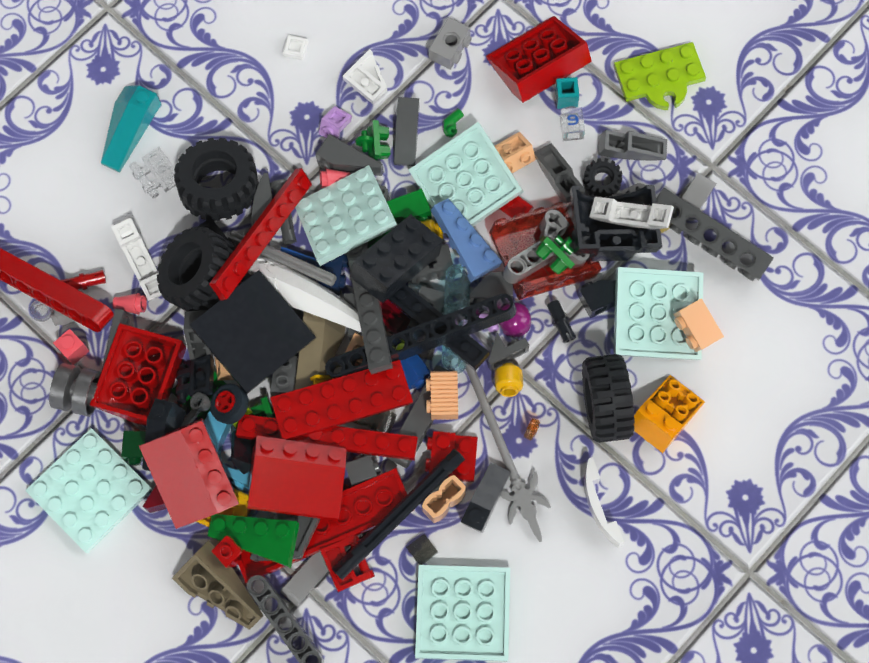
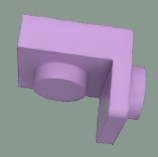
M334 106L321 119L319 135L327 138L330 134L339 139L340 132L351 122L352 115Z

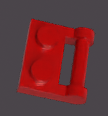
M353 535L320 549L337 593L375 577L373 570L370 571L366 559L358 564L362 574L357 577L354 570H352L341 580L332 570L347 554L344 547L350 545L352 549L360 541L358 535Z

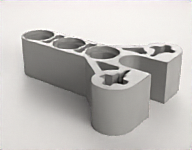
M553 209L547 211L539 225L541 231L540 238L543 235L545 237L548 236L557 246L559 244L554 238L558 235L562 236L570 225L562 213ZM538 241L508 261L503 271V278L510 284H516L548 263L551 264L556 257L550 253L545 260H542L534 252L541 243ZM565 250L563 251L575 264L571 269L576 270L584 265L590 255L574 254V252L569 255ZM511 268L516 269L518 273L513 272Z

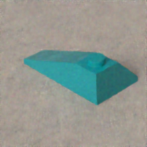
M139 85L124 87L114 103L101 160L102 165L119 173L121 172L161 106L157 93Z

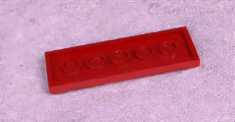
M401 361L392 362L393 368L371 374L369 369L270 397L282 439L291 440L413 404Z

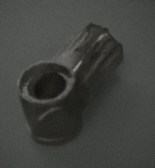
M386 411L352 422L370 428L371 431L390 433L397 415L391 411Z

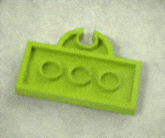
M693 42L614 62L613 65L626 102L646 97L651 105L661 110H668L669 103L664 100L665 96H672L675 99L674 106L677 108L685 100L687 86L705 82L706 80Z

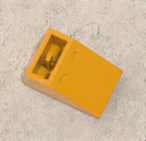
M669 375L636 411L634 415V431L660 452L664 453L703 406L705 401Z

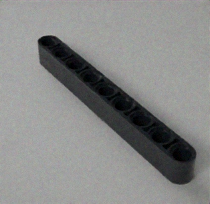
M499 294L388 336L391 360L394 362L407 359L510 320L516 315L515 303L510 295ZM510 304L508 309L500 310L502 305ZM489 312L487 317L479 318L481 313ZM468 320L466 325L458 326L460 321ZM440 328H447L443 334H437ZM419 336H426L422 342H416ZM405 343L401 350H396L398 344ZM362 346L329 359L325 366L327 374L332 379L369 369L365 347ZM358 359H363L360 365L354 366ZM337 367H342L339 373L334 374V370Z

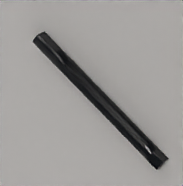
M453 449L332 568L335 574L343 580L465 460L464 457L457 450Z

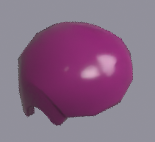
M514 302L517 310L516 315L510 320L499 323L503 333L514 338L526 334L531 326L529 310L525 305ZM510 304L504 305L500 310L508 309Z

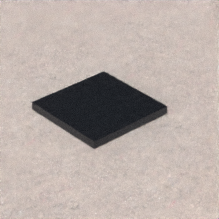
M260 270L235 288L227 300H220L189 324L191 329L246 394L316 339V336Z

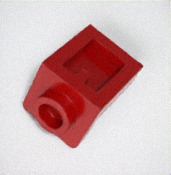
M225 536L211 551L226 568L236 567L242 561L239 556L243 550L230 536Z

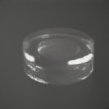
M38 300L31 304L30 314L35 320L44 322L51 318L50 314L53 313L51 307Z

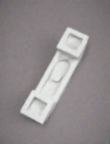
M595 197L589 217L629 227L665 229L669 228L674 207L654 203L650 206L617 202L611 198Z
M131 217L112 226L111 228L147 300L150 302L162 296L158 288L159 283L157 282V275L159 273Z
M592 457L588 459L585 470L587 503L592 517L601 532L612 544L619 548L623 546L624 540L617 521L607 523L594 488V484L600 481V475Z

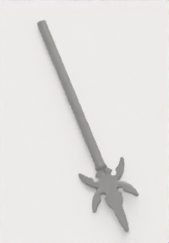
M463 361L505 467L511 471L509 476L513 485L511 491H514L515 494L510 496L509 492L502 491L500 495L503 499L513 502L508 512L509 524L513 523L517 513L516 508L521 507L519 512L528 521L538 541L542 542L541 531L536 519L537 510L536 506L532 505V501L536 500L538 504L544 505L547 508H551V506L543 497L533 494L538 484L537 472H534L529 483L530 489H525L527 484L521 482L522 479L515 468L477 372Z

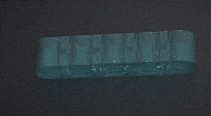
M452 265L446 271L444 315L469 306L470 280L467 277L468 273L460 265ZM458 273H462L461 278L454 281V277ZM461 294V298L457 302H453L455 295ZM468 320L460 321L458 326L466 325ZM442 345V364L449 371H457V374L463 372L466 368V363ZM457 357L458 363L455 366H450L451 360Z

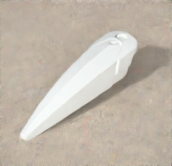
M258 257L248 270L250 275L260 270L290 307L362 333L358 311L344 299L315 280L265 257Z

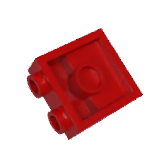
M433 431V437L428 436L427 450H431V459L426 458L425 472L430 473L455 449L465 460L448 477L455 475L462 482H474L478 437Z

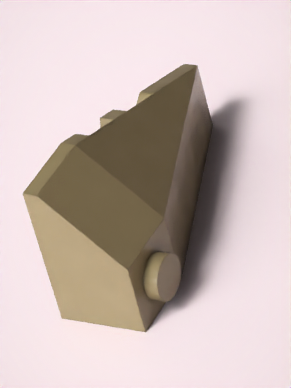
M303 311L302 321L316 336V339L299 352L295 390L313 385L310 377L327 374L325 370L326 363L329 359L336 356V352L345 337L346 326Z
M208 540L172 579L187 594L194 598L199 596L207 601L206 605L211 608L216 606L225 612L226 617L250 630L263 617V614L232 567L226 568L211 552L215 546Z

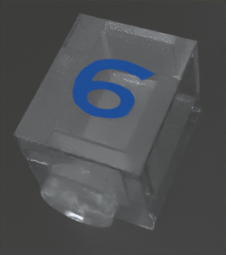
M570 106L561 109L560 124L563 141L584 139L585 126L582 107Z

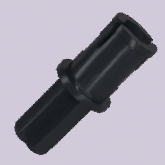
M554 300L548 303L547 307L555 322L553 325L557 327L563 343L570 342L566 333L569 334L571 340L576 339V335L569 323L570 318L566 317L560 302Z

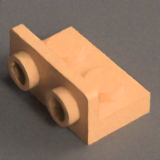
M520 132L495 145V148L512 173L536 160L532 144Z

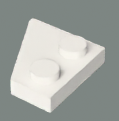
M370 49L343 75V80L372 104L387 92L386 83L381 76V71Z

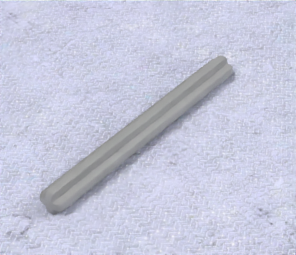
M233 230L230 232L228 239L238 245L245 235ZM268 245L260 254L329 286H333L337 279L336 275Z

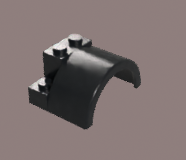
M646 185L637 191L624 195L603 197L615 199L617 202L652 206V203L657 204L654 185ZM572 186L570 189L574 231L571 233L574 254H590L586 262L627 261L635 253H654L662 248L660 229L629 227L592 219L589 216L595 197L580 193V186Z

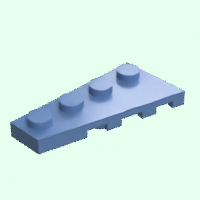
M449 198L432 207L431 212L443 233H447L450 239L449 245L457 251L460 257L458 261L462 267H466L469 273L467 277L470 282L493 271L502 264L501 259Z

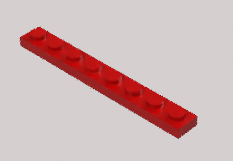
M302 168L294 170L210 281L209 285L220 300L228 299L312 184Z
M246 414L238 421L236 436L237 438L256 440L257 435L282 439L276 418ZM335 426L291 440L347 448L346 452L415 461L418 437Z

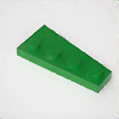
M215 514L211 517L208 536L217 541H221L225 536H230L242 550L291 568L299 523L289 520Z

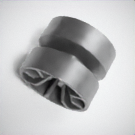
M61 363L52 379L49 392L50 407L62 411H69L72 407L73 413L90 417L96 409L90 406V403L94 398L101 372L84 368L80 372L78 366Z

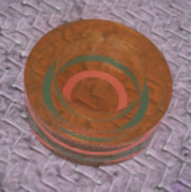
M532 418L523 438L530 441L533 440L541 422Z

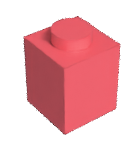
M71 329L67 330L53 342L56 348L72 365L76 364L90 352Z

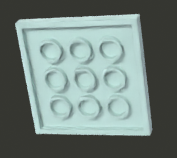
M479 122L409 169L417 185L423 190L431 207L449 198L472 227L524 192Z
M369 165L303 198L295 207L320 266L397 226L395 218Z
M617 267L614 354L631 357L702 360V350L695 352L694 349L687 345L686 336L683 330L676 326L673 314L701 298L703 300V273Z
M91 428L25 491L85 553H89L153 489Z
M419 565L415 659L508 662L510 568Z

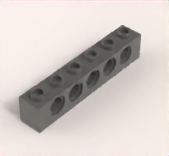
M663 187L657 196V204L671 205L680 210L678 217L671 218L670 229L678 234L684 232L689 236L687 240L697 246L701 243L707 247L705 251L715 258L720 255L726 259L724 261L726 265L734 270L736 267L744 271L742 275L749 280L754 281V279H757L759 281L773 261L774 257ZM696 219L698 221L697 228L694 230L686 228L687 220ZM708 230H713L717 235L716 239L711 242L706 241L704 233ZM725 242H732L735 249L732 253H725L722 250V245ZM748 253L752 255L753 262L750 265L741 263L740 258L743 254Z

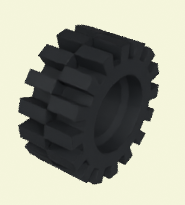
M599 158L596 163L593 160L586 167L583 184L585 191L588 190V194L590 196L594 194V197H609L612 194H616L620 190L623 178L622 171H619L620 166H615V161L613 160L609 163L607 158L604 161H601V158ZM598 173H606L610 176L611 182L607 185H599L595 181V176Z

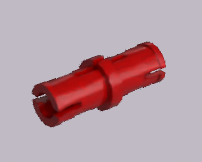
M103 270L88 274L80 273L79 276L61 280L75 289L83 290L88 289L87 287L106 283Z

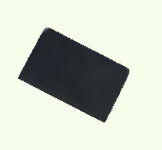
M234 430L232 431L231 461L241 473L246 474L251 471L252 450L255 440L237 438V431Z

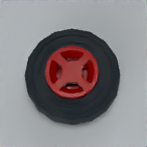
M231 383L224 384L213 394L210 410L217 421L233 424L241 420L245 415L249 399L246 392L240 386Z

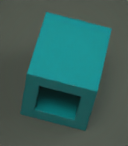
M577 77L556 79L557 109L578 107L579 87Z

